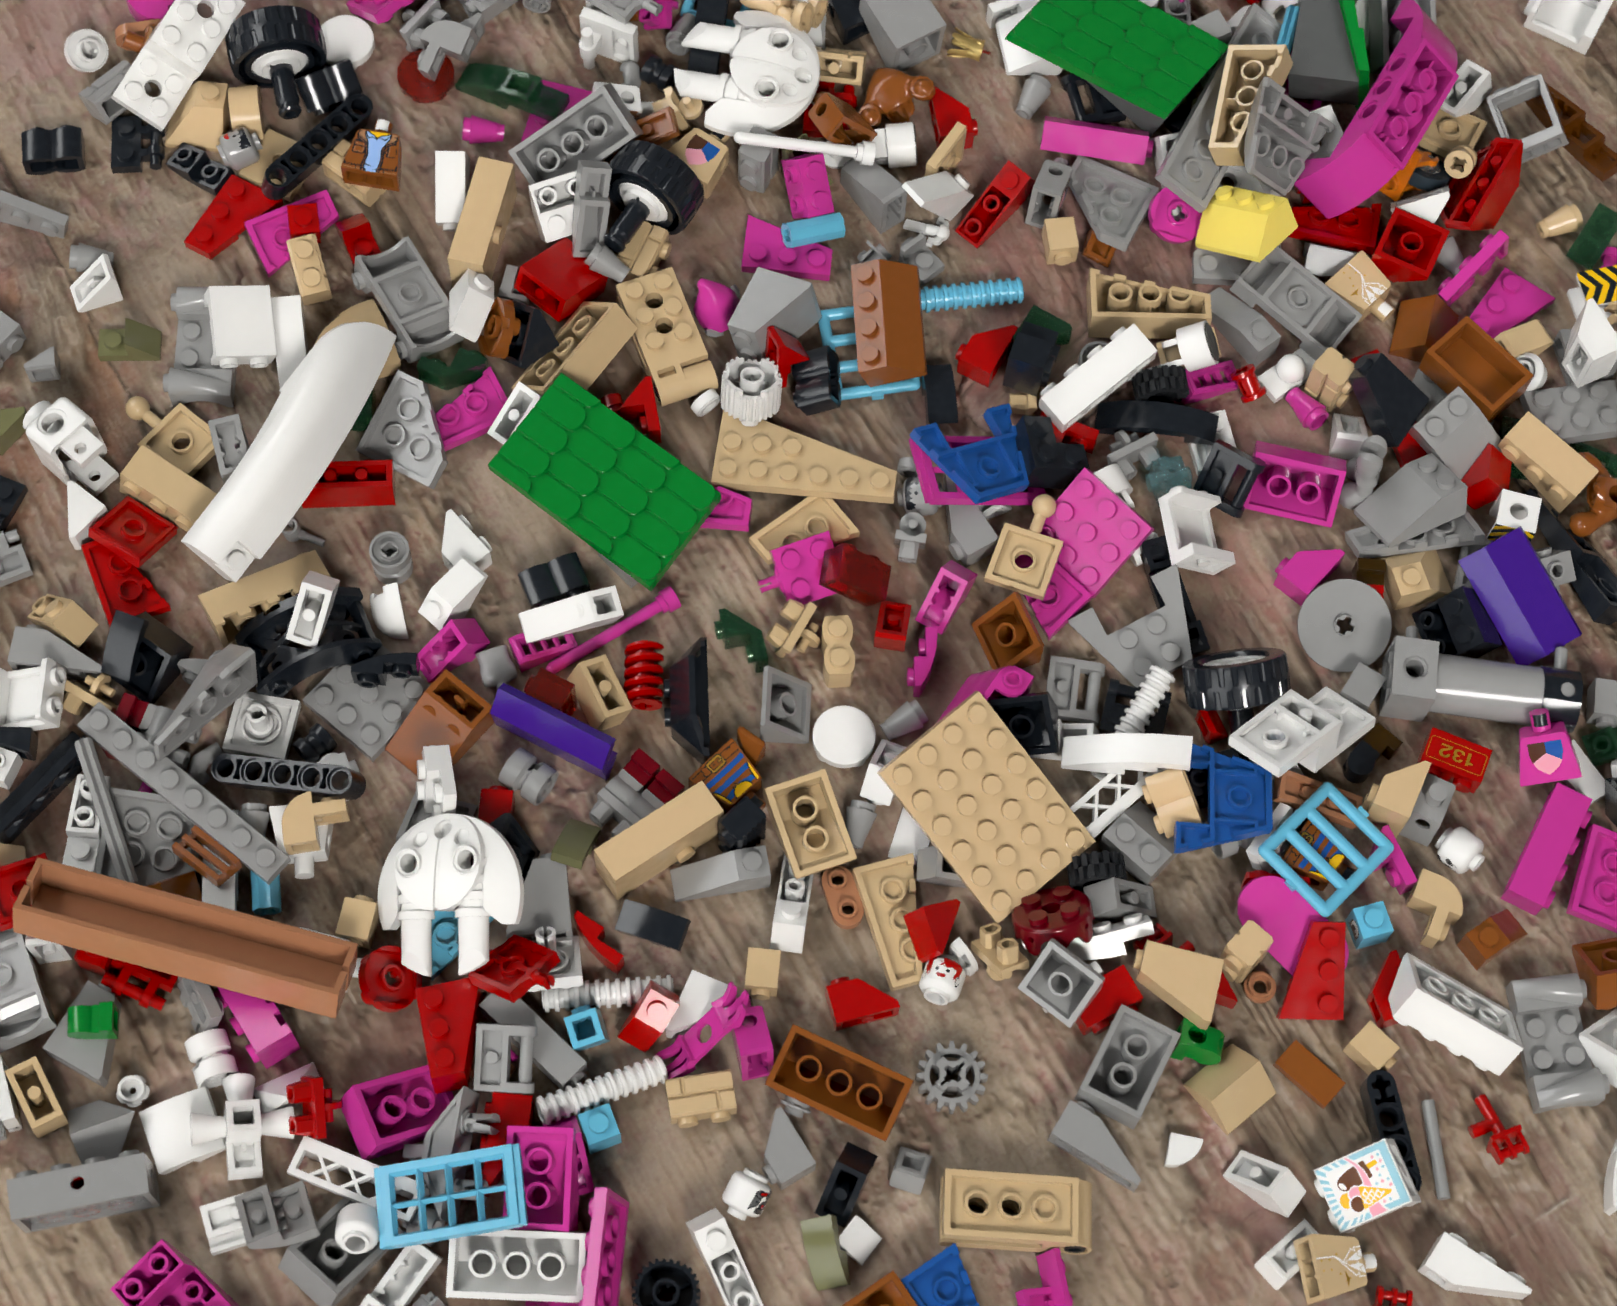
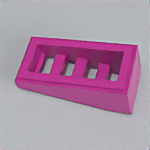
M1233 361L1218 362L1216 365L1192 372L1185 368L1189 395L1187 398H1182V404L1195 403L1238 390L1236 381H1232L1230 374L1236 370ZM1223 371V373H1224V375H1225V377H1226V379H1227V383H1224V380H1223V378H1222L1220 372ZM1210 375H1212L1213 380H1214V382H1215L1216 385L1213 384V381H1212ZM1198 378L1201 379V382H1202V384H1203L1204 387L1201 386L1200 381H1199Z
M524 633L508 638V644L522 673L562 656L577 647L578 644L573 634L563 635L567 643L562 645L558 637L551 638L555 646L552 648L548 647L546 640L539 641L543 649L537 652L534 642L526 644ZM528 646L531 654L525 655L522 647Z

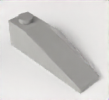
M229 644L223 650H217L209 657L154 741L155 755L159 761L163 760L258 683L254 650L249 647Z

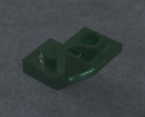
M1599 202L1566 256L1585 268L1592 270L1617 231V212Z
M459 348L450 367L439 359H428L422 356L417 364L419 380L447 391L477 381L483 376L482 373L489 366L487 358L482 353L476 350L468 351Z
M719 609V621H714L717 640L723 639L725 649L745 646L748 664H754L755 673L763 672L764 667L768 666V656L762 631L727 609Z

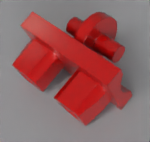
M300 1076L301 1081L286 1086L288 1102L292 1104L302 1103L303 1115L290 1116L288 1120L289 1133L308 1136L313 1139L327 1138L326 1123L334 1122L333 1110L343 1107L342 1100H332V1088L323 1087V1077Z

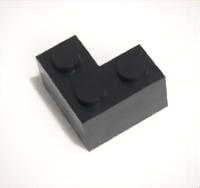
M1024 321L1021 332L1018 331L1008 358L1003 386L1037 397L1040 387L1048 385L1052 366L1058 358L1061 345L1056 344L1059 332Z
M1023 415L1016 424L1018 435L1015 439L1018 451H1022L1029 480L1028 487L1066 489L1084 467L1090 470L1084 445L1057 443L1050 417Z

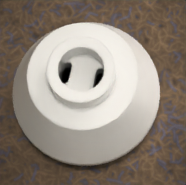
M1533 353L1520 355L1516 360L1534 375L1526 391L1540 389L1545 384L1548 375L1544 363L1540 357Z

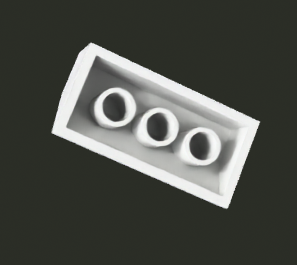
M1408 952L1403 956L1388 997L1393 1018L1403 1026L1409 1025L1415 1028L1427 1040H1436L1445 1045L1454 1055H1463L1470 1059L1479 1069L1483 1071L1489 1070L1500 1076L1524 1049L1512 1012Z
M508 1229L449 1239L446 1297L579 1303L583 1299L584 1286L581 1282V1272L587 1262L588 1252L585 1249V1236L587 1232Z

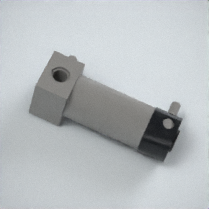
M1411 625L1406 628V637L1395 636L1383 657L1381 675L1387 678L1380 689L1378 716L1422 722L1428 712L1531 726L1529 712L1539 708H1546L1549 710L1551 723L1564 722L1569 734L1574 731L1577 725L1582 705L1583 679L1579 671L1567 670L1568 649L1565 647L1555 649L1554 667H1532L1439 653V641L1418 639L1419 628Z

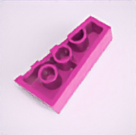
M217 987L218 990L213 992L214 996L221 1000L223 1009L229 1006L234 1017L230 1018L229 1021L237 1035L240 1036L245 1033L250 1044L245 1046L254 1063L261 1060L264 1067L268 1069L301 1049L293 1032L274 1002Z

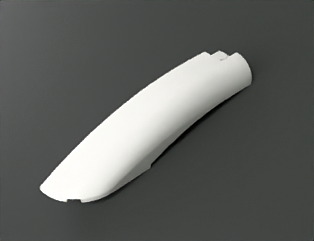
M369 322L344 323L324 334L279 390L281 393L253 443L221 490L186 533L181 542L224 579L236 583L255 558L261 559L327 469L371 394L397 336L388 329Z

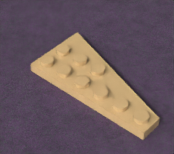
M723 410L711 478L712 486H721L728 490L894 504L897 471L763 419L754 427L744 426L739 421V418L734 419L733 415L729 416L728 412Z

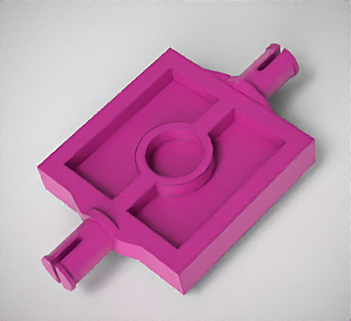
M829 531L770 550L769 552L774 564V576L758 580L757 584L761 586L770 583V585L759 588L761 593L778 587L784 594L786 602L791 598L804 605L808 602L848 590L849 588L843 573V565L860 560V555L847 557L858 552L856 547L839 553L834 547Z

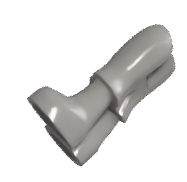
M1379 435L1368 437L1363 442L1358 457L1350 459L1347 463L1346 475L1353 482L1343 484L1339 503L1343 507L1354 510L1374 492V487L1379 483L1383 458L1387 453V443L1383 437Z

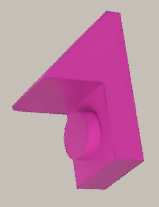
M1389 825L1383 826L1380 831L1394 844V851L1373 872L1385 867V875L1389 884L1393 888L1396 887L1399 895L1411 891L1418 880ZM1375 843L1369 857L1379 848Z

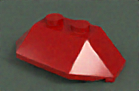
M1495 137L1489 142V146L1476 152L1477 163L1468 176L1451 180L1448 185L1450 197L1440 213L1446 228L1468 231L1495 228L1519 186L1523 151L1522 140Z

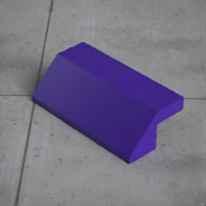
M1521 526L1458 561L1516 664L1527 666L1582 635Z
M505 683L498 688L490 712L497 726L606 781L608 780L618 754L613 751L615 738Z

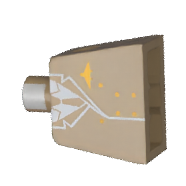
M1363 250L1325 283L1326 286L1363 315L1357 323L1362 322L1370 313L1384 323L1395 311L1385 301L1391 289L1390 281Z
M1310 1234L1293 1241L1307 1305L1366 1286L1368 1283L1366 1273L1374 1272L1377 1268L1375 1255L1372 1252L1361 1253L1359 1240L1356 1237Z

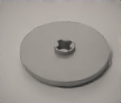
M1352 579L1332 580L1318 586L1304 600L1297 620L1298 637L1307 655L1318 665L1338 672L1354 671L1359 662L1368 666L1376 661L1387 647L1392 629L1390 611L1382 596L1371 586ZM1348 617L1352 630L1344 631L1341 634L1339 633L1340 627L1336 623L1338 620H1344Z

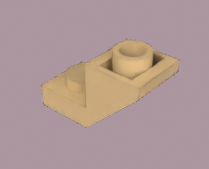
M1538 319L1503 331L1493 338L1515 359L1524 353H1533L1538 356L1554 344V341Z

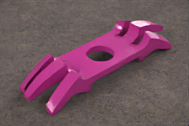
M731 981L727 986L725 994L711 1003L713 1007L684 1035H678L671 1046L655 1054L661 1057L662 1060L680 1054L672 1063L666 1066L667 1079L683 1077L696 1070L695 1065L727 1033L732 1029L740 1028L745 1017L746 1005L749 999L747 990H744L735 1001L737 987ZM710 1025L712 1029L711 1037L707 1042L702 1043L700 1039L701 1030L704 1026Z

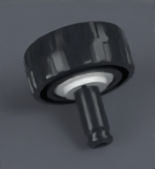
M291 5L263 7L242 15L230 25V29L225 36L227 55L232 73L244 84L258 85V87L265 89L273 88L276 105L279 108L278 115L287 120L297 118L302 113V108L299 105L300 99L295 78L323 68L327 59L326 44L319 19L309 10Z
M634 140L622 146L609 164L612 168L608 196L621 211V214L611 226L609 234L604 236V243L614 252H623L626 248L625 245L632 240L644 221L651 223L652 226L656 225L667 229L669 235L682 232L696 215L704 200V190L696 174L679 157L657 144Z
M1243 648L1220 651L1195 657L1186 661L1182 666L1183 685L1188 706L1196 710L1228 711L1231 734L1254 717L1253 707L1272 703L1291 689L1286 653L1277 648ZM1238 751L1239 757L1241 759H1244L1246 761H1252L1251 759H1249L1248 757H1246Z

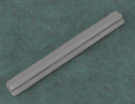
M90 737L79 739L75 742L76 752L117 877L120 880L138 884V878L93 741Z

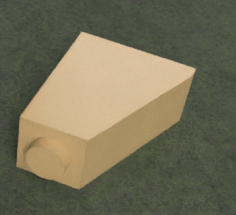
M1147 940L1143 950L1137 949L1133 968L1138 969L1136 980L1199 1029L1207 1030L1212 1021L1224 960Z

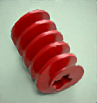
M641 640L630 643L625 647L624 653L626 658L624 666L626 670L624 671V678L626 681L623 684V689L634 709L653 711L663 707L661 701L654 700L663 696L661 689L654 688L663 684V679L655 676L664 672V668L657 665V663L664 661V656L656 653L664 649V646L658 642Z

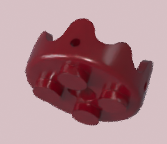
M1068 885L1039 890L1034 894L1022 897V904L1015 907L1012 912L1016 939H1021L1028 952L1034 956H1038L1043 949V943L1049 942L1052 938L1067 948L1077 937L1082 942L1089 943L1093 936L1092 922L1095 918L1091 900L1083 892L1072 889Z

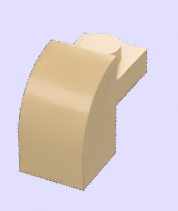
M244 84L228 88L232 131L245 127L250 134L256 132L259 140L264 139L265 128L261 109V87Z
M311 791L295 797L287 805L282 816L283 843L287 854L293 855L321 850L318 826L350 821L349 808L345 798L326 797L321 799L320 802L315 803Z
M1423 868L1416 877L1418 881L1411 890L1406 906L1430 916L1420 944L1432 949L1439 940L1442 942L1445 940L1450 924L1455 925L1461 918L1463 900L1459 890L1450 880Z

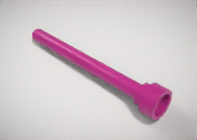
M670 586L658 591V596L654 597V602L548 663L546 666L547 673L551 675L558 673L660 612L663 614L667 611L672 613L679 609L681 603L676 593Z

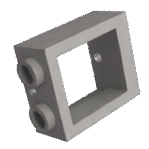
M1542 74L1527 76L1520 83L1509 88L1497 89L1492 95L1486 97L1500 137L1511 139L1501 111L1542 95L1553 126L1520 139L1523 142L1521 164L1569 144Z
M239 414L208 421L223 484L226 483L250 447Z

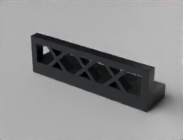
M72 731L0 804L1 843L11 844L82 771L75 742L86 738L84 735L80 738Z

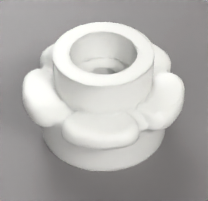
M129 1075L121 1079L116 1092L119 1102L122 1104L126 1103L128 1107L141 1105L142 1101L146 1100L150 1093L149 1086L145 1084V1078L140 1075ZM132 1088L136 1089V1092L134 1094L130 1093V1090Z

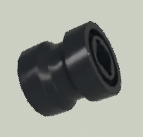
M652 55L645 62L641 70L640 79L647 84L653 83L659 91L664 93L663 89L675 86L674 68L677 67L672 64L666 65L662 58Z
M318 723L309 729V734L305 738H299L292 744L305 762L312 763L319 762L322 755L331 753L337 747V743L332 736Z

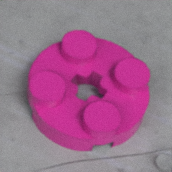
M1168 188L1161 189L1152 198L1148 208L1150 230L1160 239L1172 244L1185 243L1197 236L1202 212L1196 211ZM1179 206L1181 207V213L1185 214V217L1175 221L1174 216L1171 215V210H1175Z

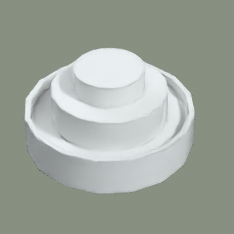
M80 29L72 32L67 37L64 44V55L73 69L80 72H94L106 63L108 45L100 33L92 29Z

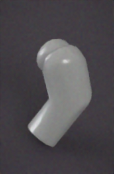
M635 61L623 62L620 66V71H623L622 75L624 76V83L622 85L640 88L641 72L639 65Z
M215 742L195 754L191 760L187 774L201 785L206 784L210 779L206 772L208 765L217 756L224 754L219 744Z

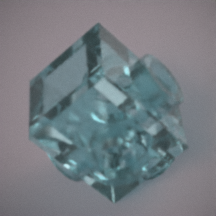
M1181 455L1175 457L1164 456L1152 461L1149 474L1145 476L1147 489L1149 492L1153 491L1158 508V498L1169 493L1171 488L1181 485L1187 486L1189 489L1192 487L1191 470L1188 466L1184 465Z

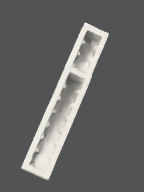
M424 1244L404 1247L373 1292L367 1294L359 1306H408L443 1258Z

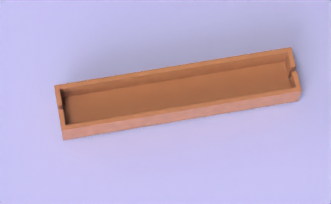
M39 857L27 878V885L23 886L13 905V932L334 1019L338 1015L345 997V990L348 989L356 969L357 943Z

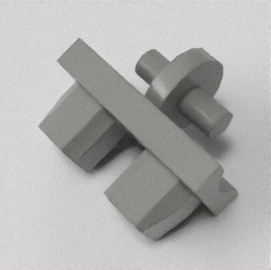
M428 0L416 12L406 9L401 16L405 23L401 26L399 32L406 41L407 51L414 54L418 48L426 50L427 47L419 39L421 33L429 25L437 21L451 20L449 13L441 8L439 0Z
M1123 430L1115 432L1116 442L1109 445L1112 453L1106 457L1107 465L1118 464L1128 481L1137 474V469L1133 465L1134 462L1140 460L1146 470H1151L1160 464L1162 458L1156 447L1158 437L1154 432L1140 439L1135 432L1127 435Z
M909 512L905 514L900 520L899 529H896L894 545H900L898 562L916 564L918 549H925L927 534H924L926 521L919 513Z

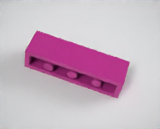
M1559 782L1556 783L1547 796L1500 899L1534 916L1542 908H1549L1556 894L1551 889L1555 881L1560 882L1567 871L1568 865L1564 863L1567 854L1572 856L1580 842V838L1576 837L1580 827L1585 829L1593 812L1589 811L1588 808L1593 799Z

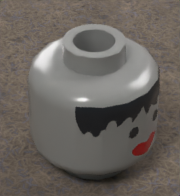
M240 127L223 134L220 137V144L216 146L226 168L231 166L236 171L257 163L260 159L258 150L263 149L256 132L250 134L245 127Z
M918 476L908 477L904 481L903 488H898V504L900 507L904 506L906 513L916 512L922 516L934 515L938 508L943 506L925 503ZM937 483L939 492H943L942 484Z

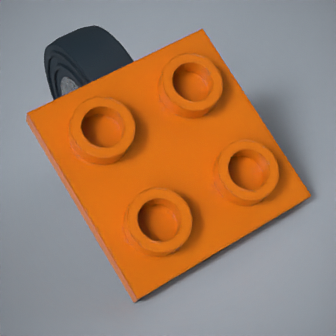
M1416 148L1405 168L1399 170L1379 191L1396 202L1402 198L1405 191L1416 189L1429 192L1445 187L1450 176L1445 171L1444 163L1438 157L1432 156L1431 152H1422Z

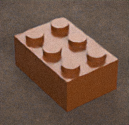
M1468 316L1464 317L1425 352L1418 367L1447 395L1459 386L1478 406L1489 423L1526 391L1534 376Z

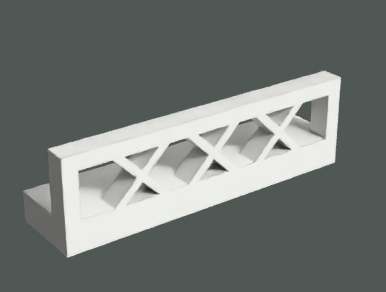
M1158 768L1157 773L1165 771L1167 768ZM1138 771L1137 782L1134 785L1121 784V774L1109 773L1072 805L1070 809L1073 813L1079 808L1092 809V822L1086 829L1095 838L1143 795L1142 786L1146 785L1144 778L1157 773L1148 772L1143 776V771ZM1116 776L1115 783H1108ZM1101 788L1115 789V802L1112 805L1098 804L1099 790ZM1121 790H1127V791L1121 796ZM1093 796V804L1086 803ZM1098 810H1105L1098 816Z
M304 1136L287 1170L288 1175L354 1202L366 1203L377 1210L376 1196L370 1199L363 1196L359 1184L369 1182L375 1185L374 1168H379V1165ZM304 1156L320 1162L322 1167L311 1173L298 1169ZM338 1169L350 1174L352 1181L340 1186L332 1183L328 1172ZM324 1174L327 1181L318 1178V1176ZM406 1176L394 1178L396 1194L411 1200L417 1199L416 1180ZM424 1184L425 1197H429L430 1192L427 1185ZM352 1187H355L357 1193L352 1192V1191L347 1190V1189H350V1188H352ZM418 1206L408 1207L406 1213L397 1210V1219L411 1224Z

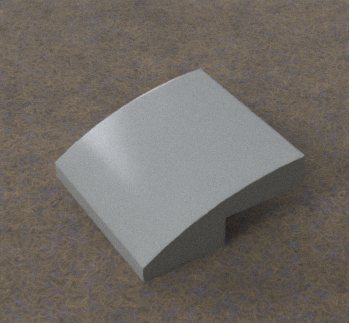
M303 1180L270 1193L266 1184L234 1197L249 1249L284 1247L320 1236L308 1191Z

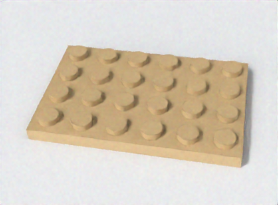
M980 691L973 692L877 772L983 909L997 924L1013 912L1015 907L1022 904V897L1034 894L1073 861V856H1079L1096 842Z

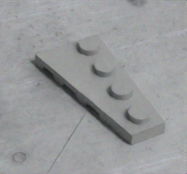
M0 190V222L41 232L50 237L64 239L68 230V215Z
M1466 509V514L1391 548H1388L1366 525L1346 531L1345 541L1357 559H1369L1485 543V533Z

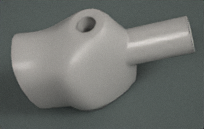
M501 645L475 654L480 666L481 679L485 687H496L498 690L503 683L509 685L508 683L517 677V671L509 657L507 645Z

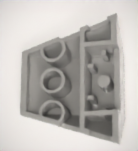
M1264 76L1255 94L1248 118L1244 163L1247 173L1278 194L1285 196L1304 171V162L1312 152L1317 153L1321 147L1318 144L1326 132L1331 133L1336 125L1320 114L1309 112L1285 94L1286 89L1271 78Z

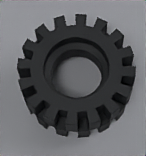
M1162 365L1161 368L1155 366L1151 370H1142L1143 373L1138 372L1132 377L1135 400L1174 404L1175 401L1180 402L1182 398H1187L1189 395L1186 371L1182 366L1171 365L1168 367V365Z
M1103 850L1099 853L1097 851H1091V854L1082 853L1081 856H1073V861L1067 865L1069 886L1083 892V887L1112 877L1127 880L1124 855L1121 852L1111 851L1108 853V850Z

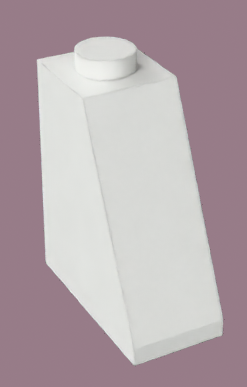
M435 151L436 224L443 226L444 231H456L469 190L470 158L465 151Z

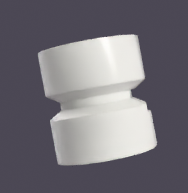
M225 1029L207 1030L185 1041L184 1044L189 1061L196 1063L192 1071L198 1088L206 1086L210 1089L221 1086L222 1080L225 1077L239 1073L235 1057L228 1054L231 1050V1045Z

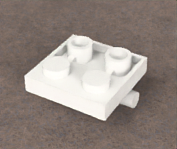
M584 7L579 15L581 31L579 50L584 67L586 69L594 68L597 54L621 63L625 61H635L637 63L639 60L638 26L630 21L625 25L614 17L606 15L601 10H592Z

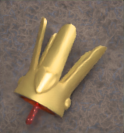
M955 27L958 33L952 34L954 39L951 42L954 46L962 49H949L947 57L970 58L980 62L982 53L991 55V52L983 50L986 40L973 38Z

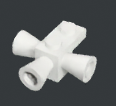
M248 1073L231 1074L222 1080L227 1101H225L224 1117L190 1112L191 1146L225 1138L228 1180L262 1178L261 1135L289 1139L295 1138V1135L289 1133L288 1121L290 1116H294L293 1105L261 1114L260 1099H253L256 1079Z

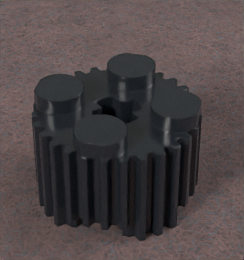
M657 1258L654 1264L650 1261L648 1262V1267L643 1266V1272L638 1273V1279L634 1280V1286L632 1287L633 1306L700 1305L699 1280H697L696 1274H692V1268L687 1269L686 1264L681 1266L680 1261L673 1263V1259L666 1262V1259L659 1261ZM663 1289H667L668 1293L674 1291L672 1300L669 1302H665V1300L663 1302L660 1301V1291Z

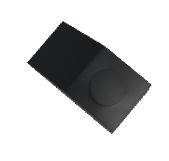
M847 1142L835 1163L815 1214L819 1216L835 1215L837 1224L845 1228L878 1156Z

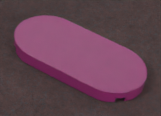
M1270 875L1256 877L1250 880L1238 895L1237 914L1239 922L1243 926L1248 920H1253L1270 934L1274 942L1269 948L1268 953L1293 976L1310 921L1329 920L1326 917H1322L1296 890L1292 892L1284 883L1285 879ZM1345 940V968H1346L1347 963H1348V958H1349V949H1348L1347 942H1346V940Z

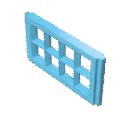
M519 1143L374 1168L381 1250L420 1245L528 1225L521 1145ZM502 1159L504 1184L483 1188L481 1162ZM473 1164L475 1189L454 1192L452 1168ZM444 1169L446 1194L425 1197L423 1173ZM415 1174L417 1199L396 1202L394 1178ZM505 1191L507 1216L486 1219L484 1194ZM476 1196L478 1221L457 1224L455 1199ZM447 1201L449 1226L428 1229L426 1204ZM418 1206L420 1231L399 1234L397 1209Z

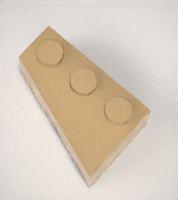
M1529 411L1497 445L1503 455L1514 463L1559 514L1599 472V470Z

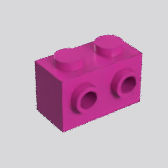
M823 153L805 154L781 160L793 219L812 218L834 212Z

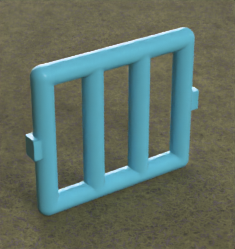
M854 306L820 310L822 316L818 324L823 347L829 345L836 352L835 347L856 344L855 332L833 335L830 321L854 318ZM857 359L839 361L840 373L858 371ZM841 376L839 378L841 401L863 397L879 400L884 399L885 394L918 390L921 386L920 377L874 387L862 385L843 388Z
M1324 782L1259 846L1258 853L1286 880L1284 883L1292 892L1296 890L1322 917H1329L1394 851V844L1367 819L1370 814L1362 806L1356 808L1332 783ZM1327 797L1379 847L1368 859L1316 809ZM1306 818L1358 868L1347 880L1295 830ZM1285 839L1337 889L1326 901L1274 851Z

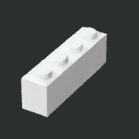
M1134 323L1127 329L1124 326L1119 328L1110 337L1112 340L1105 347L1101 345L1095 347L1087 355L1088 360L1081 366L1077 363L1064 373L1063 376L1065 378L1057 385L1052 382L1041 391L1040 395L1042 397L1038 407L1047 417L1051 418V422L1061 433L1155 359L1158 350Z

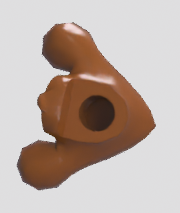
M889 67L878 68L869 81L865 102L859 114L873 129L879 127L882 114L892 123L909 122L910 116L915 111L913 97L920 101L932 99L935 95V84L925 76H912L901 70Z
M1579 452L1583 458L1599 470L1587 487L1586 499L1589 511L1577 512L1570 517L1569 526L1572 532L1578 537H1587L1601 526L1617 519V479L1611 475L1595 455L1590 452Z

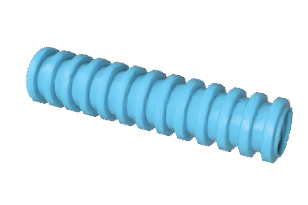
M1015 277L1014 280L1006 278L1005 281L997 279L996 282L987 280V283L981 280L978 281V284L971 281L969 285L961 282L959 286L952 283L950 287L942 284L941 288L933 285L931 289L928 286H924L921 289L922 310H925L926 313H930L931 309L939 312L941 308L944 311H948L951 307L953 310H957L958 307L967 309V306L976 308L977 305L985 307L986 304L994 306L995 303H998L1000 306L1004 305V302L1010 305L1013 304V301L1020 304L1024 299L1023 283L1020 277Z

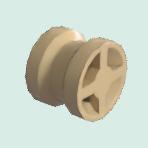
M1460 144L1455 146L1444 160L1445 171L1453 178L1461 179L1468 176L1477 163V154L1468 145Z

